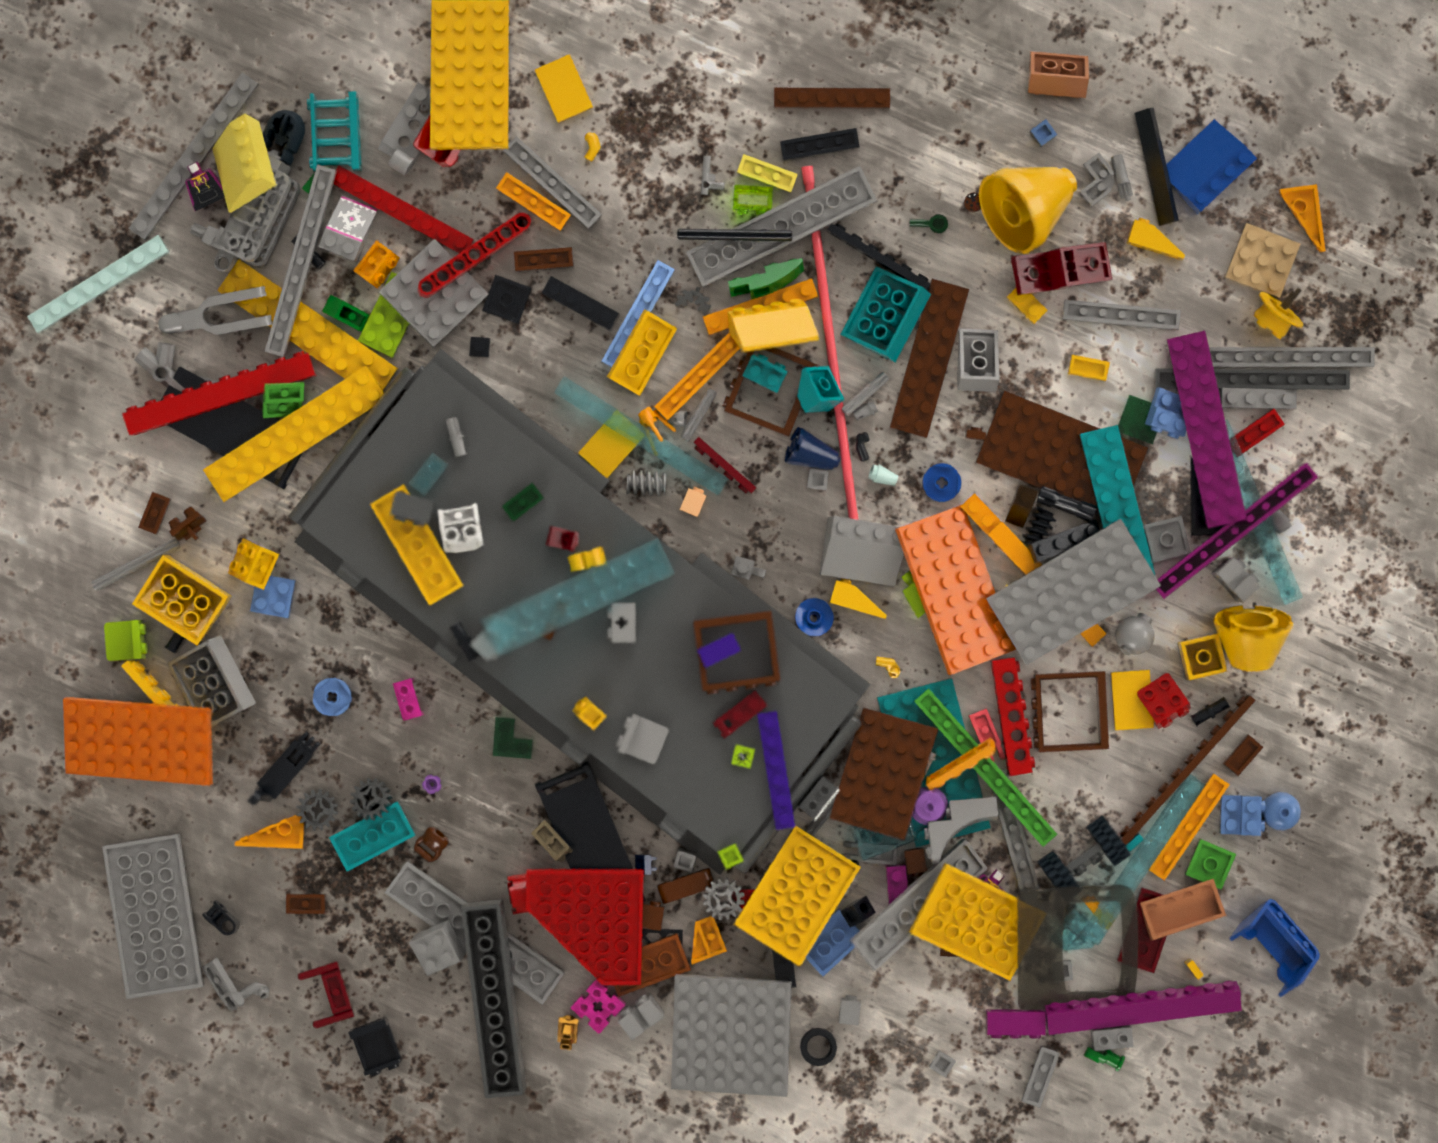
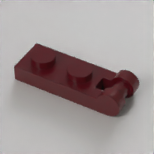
M755 690L712 724L715 728L718 727L721 731V736L725 739L764 709L767 704ZM727 719L733 724L729 728L724 724V721Z

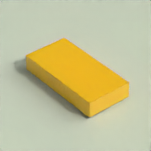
M1072 354L1068 374L1106 381L1110 362Z

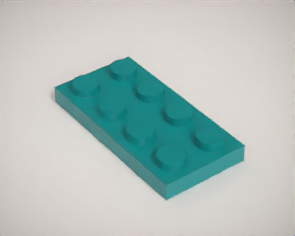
M398 801L393 803L392 806L386 807L389 812L383 811L382 818L377 815L375 821L370 817L368 820L363 819L329 837L346 871L361 865L416 835Z

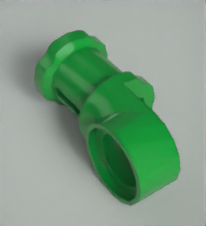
M1087 1047L1084 1053L1085 1057L1097 1063L1108 1064L1115 1068L1116 1072L1121 1069L1125 1060L1124 1055L1119 1056L1113 1053L1111 1049L1105 1050L1104 1054H1101Z

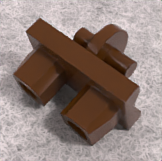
M190 506L183 512L187 518L183 522L177 517L169 521L170 534L178 541L183 538L187 541L191 537L194 540L199 539L197 533L202 530L200 526L207 520Z

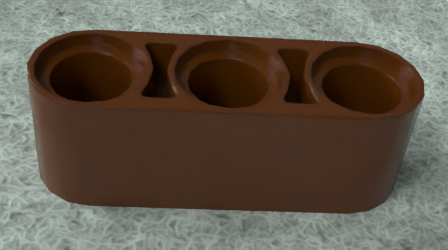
M706 868L657 885L662 903L666 904L705 891L706 886L711 888V881H714L710 868Z

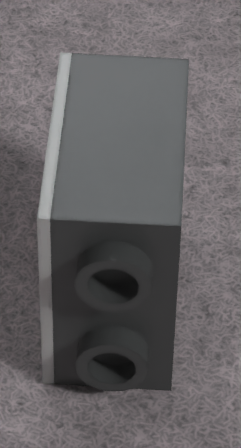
M822 775L798 807L816 821L840 789Z

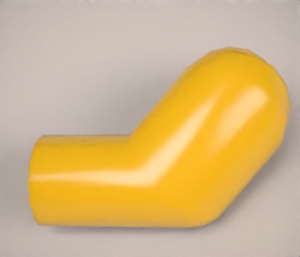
M588 132L585 135V141L588 142L589 150L584 158L593 162L601 149L597 134Z
M876 656L875 666L885 667L889 676L893 679L899 677L900 667L894 659Z

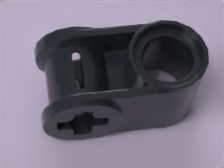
M215 900L213 902L214 905L207 912H204L202 916L223 935L228 936L236 933L240 926L239 921L224 905ZM227 921L232 922V931L226 930L225 923Z

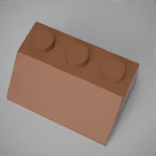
M1030 52L1028 93L1086 98L1089 82L1088 56Z

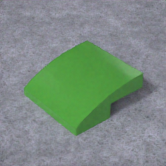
M304 382L265 384L262 405L263 418L286 417L302 407V402H304Z

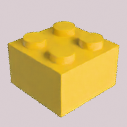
M1218 633L1177 642L1186 680L1227 672Z

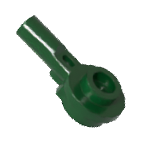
M937 214L932 216L930 220L910 219L909 227H930L931 231L940 234L948 228V220L945 216Z

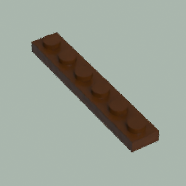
M774 87V108L890 109V88Z

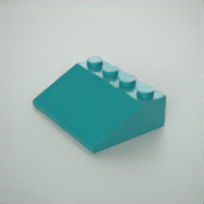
M876 266L840 335L896 363L931 294L923 287Z

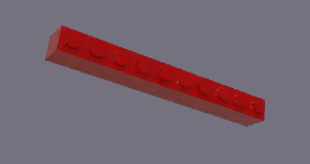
M304 351L293 354V358L286 360L285 357L274 360L275 364L269 366L267 363L256 366V370L249 372L248 369L237 372L238 376L230 378V375L219 378V382L213 384L211 381L200 384L201 388L193 390V387L182 390V394L176 396L174 393L163 396L164 400L158 402L155 399L145 402V406L137 408V405L128 407L126 412L122 413L128 434L132 437L261 395L264 392L265 384L296 383L316 377L309 353H304Z

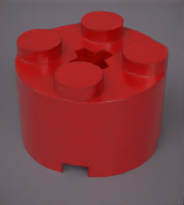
M526 873L507 876L509 900L512 908H515L511 909L512 915L527 913L528 911L525 909Z

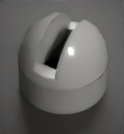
M677 411L673 415L676 418L673 420L674 424L686 426L687 412Z

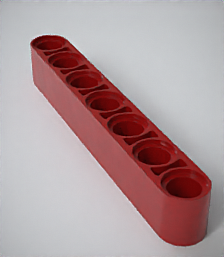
M526 213L516 214L421 279L418 284L419 295L423 298L433 296L524 234L531 224L529 215ZM518 219H523L526 221L527 225L525 227H520L517 225L516 221ZM508 230L511 236L504 238L501 235V231ZM491 240L495 243V247L489 249L485 246V242ZM476 251L479 254V258L476 260L471 259L469 253ZM455 262H460L463 264L464 268L462 270H456L453 267V264ZM439 273H445L448 279L446 281H440L437 275ZM423 284H429L432 287V290L430 292H424L421 286Z

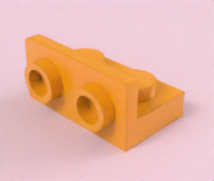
M376 240L353 271L375 288H379L391 270L395 268L400 257Z

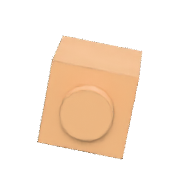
M693 487V490L688 488L680 510L698 517L707 497L703 494L704 490Z

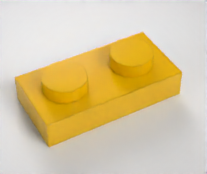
M1016 288L1006 297L1033 325L1048 311L1032 294L1017 296Z

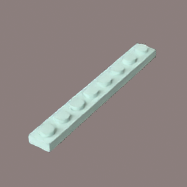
M157 235L27 317L36 332L40 333L169 253V250L161 237Z

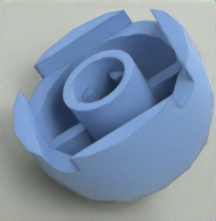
M1276 792L1264 800L1266 808L1261 814L1269 827L1284 831L1291 829L1298 823L1301 817V808L1294 796L1286 792Z

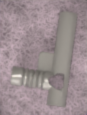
M703 156L701 195H708L709 189L724 190L725 183L715 182V174H710L711 156ZM704 182L708 183L709 187L704 188Z

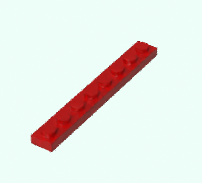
M338 165L333 185L431 239H435L457 253H461L473 244L474 239Z

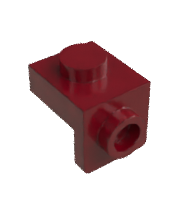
M550 526L546 545L574 551L579 542L578 532Z

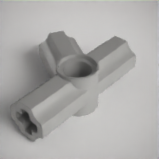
M158 342L156 355L144 347L134 360L166 388L170 385L182 392L184 388L173 379L176 373L172 370L176 345ZM160 367L166 370V376L164 378L160 377L158 374V369Z

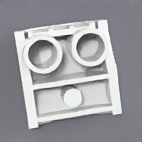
M477 503L469 507L442 511V509L438 510L445 552L459 553L471 551L483 545Z

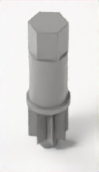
M1122 154L1112 156L1111 160L1120 197L1125 198V201H1129L1133 192Z

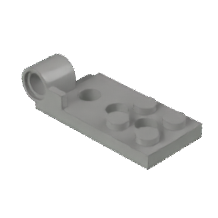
M419 82L378 147L379 150L391 156L388 165L403 175H406L412 169L421 154L413 146V142L430 115V111L427 114H421L419 111L422 103L430 106L431 90ZM414 120L420 123V127L416 131H412L409 128L410 123ZM402 137L410 139V144L407 147L399 145Z

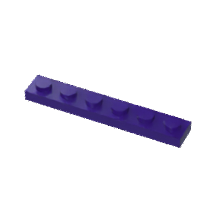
M777 711L759 713L757 715L776 830L795 827Z

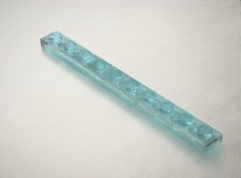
M565 376L554 393L713 493L719 495L728 481V478L664 438L660 442L653 431Z
M1226 419L1235 467L1246 510L1259 500L1261 496L1228 419ZM1267 518L1253 531L1281 598L1286 605L1303 598L1272 522L1270 518Z
M1190 774L1178 787L1081 934L1095 945L1100 944L1205 784Z

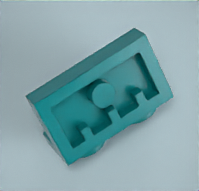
M760 353L757 356L753 354L742 376L778 393L788 372L784 370L786 366L778 362L772 364L767 361L768 357Z

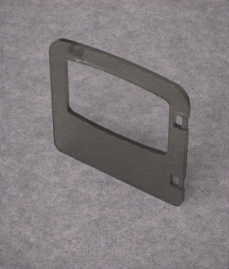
M1119 884L1110 886L1055 887L1049 889L1034 888L1022 889L1018 892L1017 993L1018 1005L1022 1010L1045 1009L1044 1005H1050L1054 1002L1067 1003L1072 1000L1083 1001L1090 998H1106L1111 995L1122 996L1135 993L1138 967V917L1136 897L1130 887ZM1099 891H1110V896H1099ZM1038 894H1049V898L1038 899ZM1119 902L1122 923V961L1118 988L1100 991H1066L1063 972V927L1066 906L1070 903Z

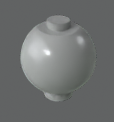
M1139 613L1137 617H1127L1120 622L1116 629L1115 637L1122 653L1138 655L1146 652L1152 646L1154 629L1150 625L1152 619L1148 615Z

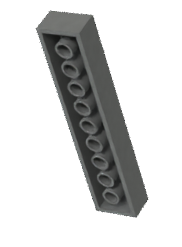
M503 899L464 903L461 911L485 1099L524 1095L527 1088Z

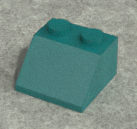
M829 366L805 367L802 369L797 397L805 413L830 411L845 400Z

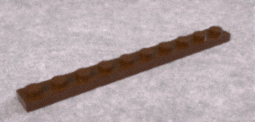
M1242 695L1235 703L1237 705L1233 711L1229 710L1223 716L1224 721L1220 725L1216 724L1209 732L1211 734L1207 740L1203 739L1197 745L1198 750L1194 754L1190 753L1185 758L1184 766L1181 769L1178 767L1171 774L1172 779L1168 783L1164 782L1159 787L1158 795L1155 798L1152 796L1145 803L1147 807L1142 812L1138 811L1132 818L1133 823L1129 827L1126 825L1119 832L1121 835L1119 838L1125 845L1131 841L1256 701L1252 696Z

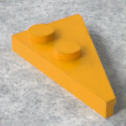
M1317 184L1279 189V194L1319 253L1326 252Z
M294 815L290 818H285L276 824L241 838L235 842V846L303 849L305 822L300 823L302 816Z

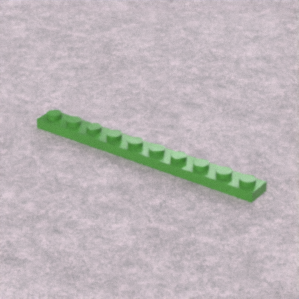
M929 688L914 700L961 755L978 746L977 742ZM990 757L978 761L973 769L1042 847L1058 835Z

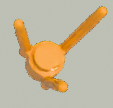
M647 407L638 414L651 449L657 457L658 453L647 427H651L660 442L663 441V438L654 425L657 422L656 418L673 432H676V429L659 414L657 409L653 411L651 407Z

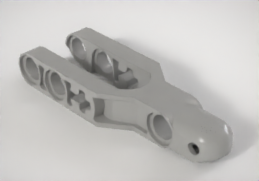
M265 286L207 297L197 309L162 316L159 319L158 326L165 334L202 328L214 335L272 325L273 322L271 315L217 325L206 322L204 319V312L210 306L267 296Z

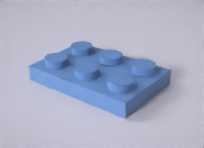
M839 908L831 915L806 959L822 976H825L855 948L850 940L860 930L856 926L849 927Z

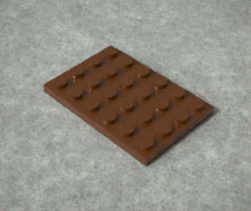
M863 708L860 717L862 725L855 733L838 788L840 790L836 795L830 819L905 841L938 729Z

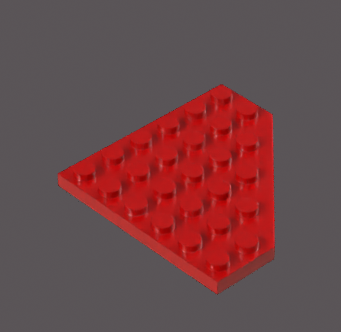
M526 869L525 909L601 985H641L643 869Z

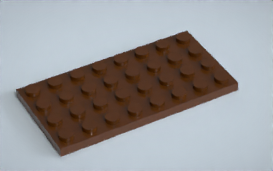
M1004 391L975 463L1040 489L1044 486L1057 491L1059 494L1097 506L1079 434L1100 428ZM1121 437L1134 485L1148 447Z

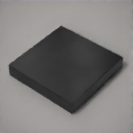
M495 274L482 311L519 324L532 288Z

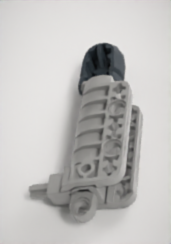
M277 111L271 116L262 133L276 186L233 211L225 228L221 226L219 230L212 226L206 228L197 223H194L190 228L191 234L202 238V242L219 250L214 260V266L221 272L231 271L237 259L258 268L265 266L301 190L300 185L288 176L291 168L287 165L292 164L294 160L293 154L297 153L303 141L305 124L301 116L293 111ZM274 138H276L275 143L282 147L287 143L281 157H279L280 152L272 149L271 152H268L269 148L273 145ZM292 184H293V187L295 188V190H294V191H290V193H289V190H290V188H291V186H292ZM284 201H286L287 208L284 211H280ZM277 219V222L279 223V225H278V227H277V226H274V227H273V225H274V223H275V220ZM272 227H273V230H272V231L274 232V235H272V234L270 233ZM268 236H270V238H271L270 244L267 245V246H264V244H265V242H266ZM260 253H261V256H260V257H262L263 259H262V261H258V262L256 263V261H257L256 259H257V257H259V255H260ZM223 258L228 259V266L226 268H220L219 262Z

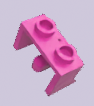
M414 678L393 683L403 721L424 715L423 711L420 710L413 686Z

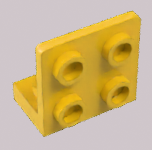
M243 538L237 547V553L233 561L229 565L228 574L264 590L279 554Z

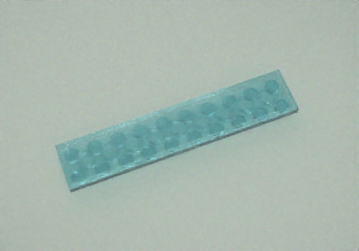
M657 538L489 616L481 622L499 657L675 573Z

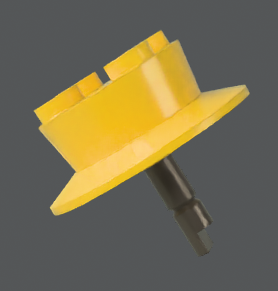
M1299 287L1295 291L1292 290L1283 302H1280L1268 293L1260 292L1259 296L1264 304L1254 312V317L1258 319L1256 321L1257 324L1264 329L1268 327L1278 339L1285 337L1291 325L1302 328L1304 326L1303 322L1288 308L1302 290Z

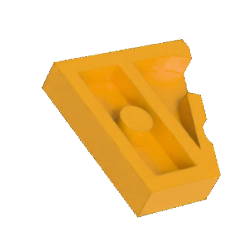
M712 915L695 921L692 965L727 952L716 920Z

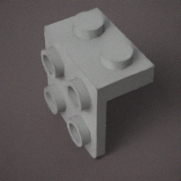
M633 714L632 718L628 717L625 722L624 728L627 729L625 735H620L616 744L619 747L618 751L654 764L658 759L669 730L665 726Z

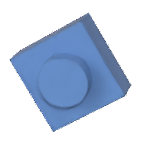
M1046 119L1030 130V133L1041 147L1057 136V133Z

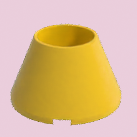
M1243 605L1233 606L1217 612L1214 616V624L1230 664L1234 668L1243 671L1256 672L1270 669L1293 628L1290 615L1281 610L1255 605L1254 609H1243Z

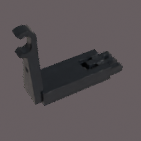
M307 731L298 741L294 740L256 783L258 786L254 794L248 799V802L254 806L259 801L271 802L272 799H277L312 759L314 751L321 743L316 742L312 747L310 744L315 738L312 736L308 741L304 740L309 735Z

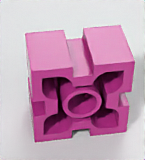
M595 979L586 989L588 995L585 997L581 994L570 1008L581 1018L586 1015L590 1019L588 1025L600 1034L610 1023L608 1018L610 1014L615 1017L625 1006L626 1002L621 997H618L615 992L610 995L607 992L609 987L601 985ZM594 1002H602V1009H595Z

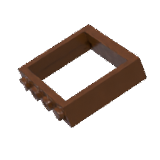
M775 347L762 349L805 367L818 366V364ZM755 350L744 351L747 355L744 361L740 360L737 367L739 375L737 379L733 378L729 389H732L730 397H725L722 407H725L724 412L789 438L801 408L798 397H796L784 428L732 408L744 379L742 375Z
M771 611L693 621L698 650L703 647L700 628L766 619L774 676L708 684L706 668L698 653L702 691H707V694L719 693L718 689L726 688V692L737 691L739 686H746V689L758 688L757 684L765 683V687L777 685V681H780Z
M1105 671L1034 674V678L1030 680L1031 690H1034L1035 698L1031 699L1032 710L1035 709L1036 717L1032 718L1033 729H1036L1037 736L1033 737L1034 748H1037L1038 752L1109 749ZM1096 677L1099 743L1044 745L1041 680Z

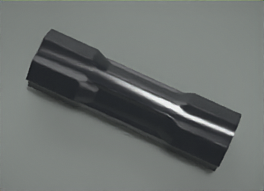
M1042 486L1036 502L1073 514L1077 518L1092 522L1097 508L1096 505L1075 500Z

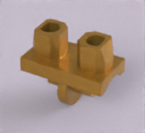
M566 1015L563 1018L559 1017L557 1042H561L560 1049L572 1050V1043L577 1044L578 1019L574 1016Z

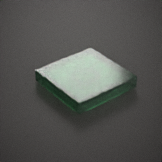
M1132 395L1128 396L1118 423L1121 434L1151 445L1153 444L1157 432L1150 430L1151 426L1145 425L1151 402Z

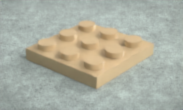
M1246 223L1225 278L1260 292L1268 293L1279 299L1300 243Z

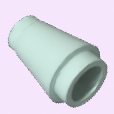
M873 464L868 479L872 480L873 483L895 486L898 475L880 464Z

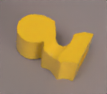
M603 547L567 557L571 572L607 564Z

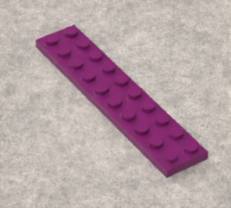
M1206 331L1167 339L1208 528L1247 520Z

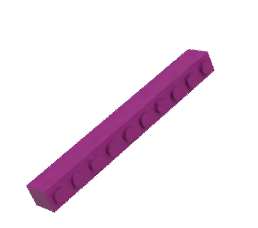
M1307 462L1248 507L1245 510L1247 520L1227 524L1159 577L1157 580L1161 586L1156 589L1163 599L1167 598L1319 478Z
M1225 981L1218 984L1207 983L1202 986L1190 985L1178 989L1150 990L1146 993H1129L1122 996L1111 995L1106 998H1090L1083 1001L1072 1000L1067 1003L1054 1002L1050 1005H1044L1046 1027L1049 1035L1242 1011L1241 991L1237 981Z

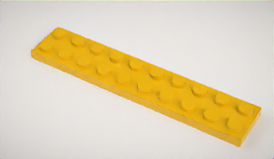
M238 259L217 291L224 294L265 286L267 296L234 303L255 317L271 315L273 322L282 288ZM300 301L289 341L344 379L367 366L384 391L398 368Z
M365 366L207 466L203 471L222 501L226 502L371 410L384 392L369 368Z

